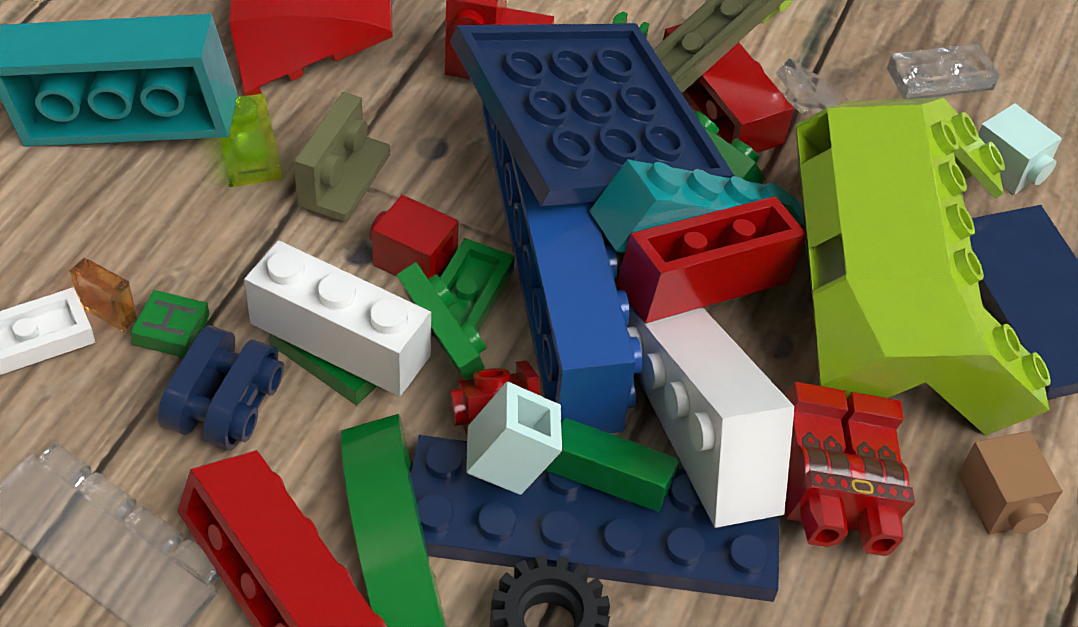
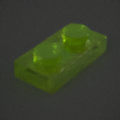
M265 94L238 96L229 137L220 138L229 187L282 180L281 163Z

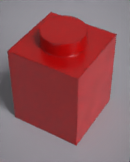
M401 195L387 212L381 211L372 223L369 238L373 243V266L396 276L416 262L427 279L435 274L441 277L458 249L459 220Z

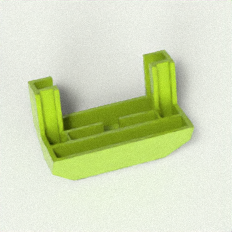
M944 97L859 100L828 107L796 124L798 169L803 221L805 223L804 230L807 233L805 242L819 385L845 390L846 399L851 392L889 398L926 382L984 435L1050 411L1045 387L1050 385L1051 379L1045 362L1038 353L1030 354L1020 344L1016 333L1010 325H1001L982 306L978 282L983 280L984 274L981 264L971 247L970 236L975 234V227L969 212L965 208L963 192L967 190L965 179L974 176L994 198H997L1004 194L1000 172L1005 170V164L997 147L992 142L985 144L979 138L977 129L969 115L965 112L958 114Z

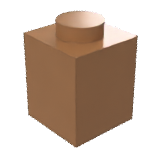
M1030 431L974 442L958 474L989 535L1008 530L1021 534L1039 528L1048 520L1049 512L1063 492Z

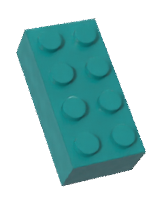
M212 14L1 24L0 99L23 146L229 137L238 93Z

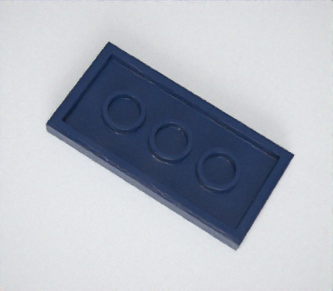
M1042 205L972 218L975 234L970 236L972 251L977 256L983 270L984 278L978 284L981 298L989 312L1001 325H1010L1016 333L1020 344L1030 354L1038 353L1045 362L1051 379L1050 385L1045 387L1047 400L1078 393V259Z

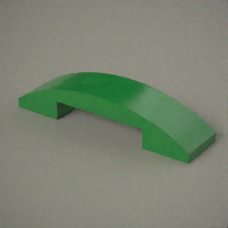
M395 414L341 430L342 461L348 503L372 611L384 620L387 627H447L436 576L429 562L410 474L412 465L400 415Z

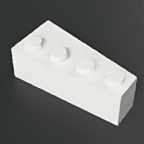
M630 304L627 331L629 337H637L639 339L642 351V371L635 374L714 527L784 515L794 405L703 307L645 323L632 304Z

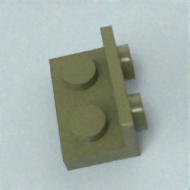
M342 92L295 158L294 170L299 207L340 221H347L389 158V144L366 137L368 125L367 122L363 121L362 97Z

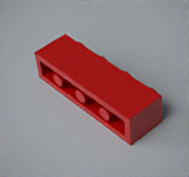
M258 450L190 469L177 512L253 627H387L384 620L372 611L353 584L348 570L337 562L319 537L315 524L304 516L286 491L281 477L270 469Z

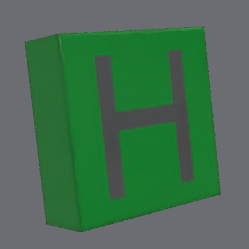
M153 290L130 332L133 345L184 358L210 316L208 303Z

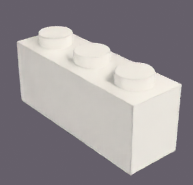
M278 240L244 278L250 324L399 397L431 356V311Z

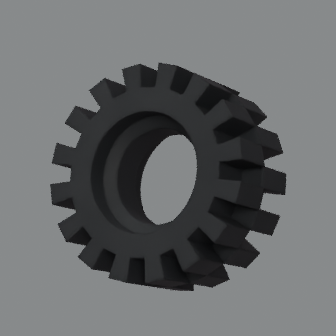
M547 555L535 556L533 570H530L526 561L523 560L515 565L514 578L506 572L499 580V591L494 589L491 602L490 627H527L524 622L525 613L530 607L541 603H552L567 609L574 619V627H608L610 602L608 596L601 597L603 584L598 577L589 583L587 582L589 569L579 563L573 573L567 570L569 558L558 556L557 566L548 567Z

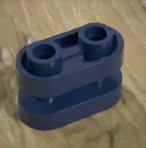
M211 325L205 326L197 335L164 390L158 411L159 425L162 428L188 435L194 430L198 422L201 421L204 422L203 439L206 443L226 450H232L239 441L247 442L256 427L258 408L266 394L272 396L281 383L284 363L278 360V349L252 339L244 345L240 353L234 352L235 336L232 332Z

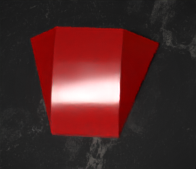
M231 0L229 24L243 90L247 100L262 94L260 86L287 74L291 81L304 76V67L326 57L337 62L392 38V0Z

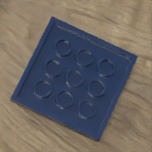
M637 23L456 26L450 43L541 206L596 202L627 159L651 164L662 162L672 168L688 171L699 169L710 175L726 178L734 176Z

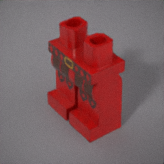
M794 382L785 395L794 405L786 491L788 499L785 501L786 519L802 522L807 542L810 545L823 547L839 545L848 534V529L859 531L861 545L866 553L881 556L890 555L903 541L902 518L916 503L913 487H909L907 467L901 461L897 428L904 420L901 401L851 392L846 399L845 390Z

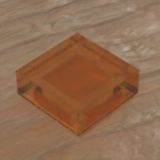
M85 258L70 270L74 288L84 310L123 332L137 320L129 281Z

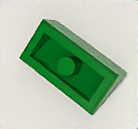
M568 418L562 421V452L545 469L546 471L660 512L678 468L679 458Z

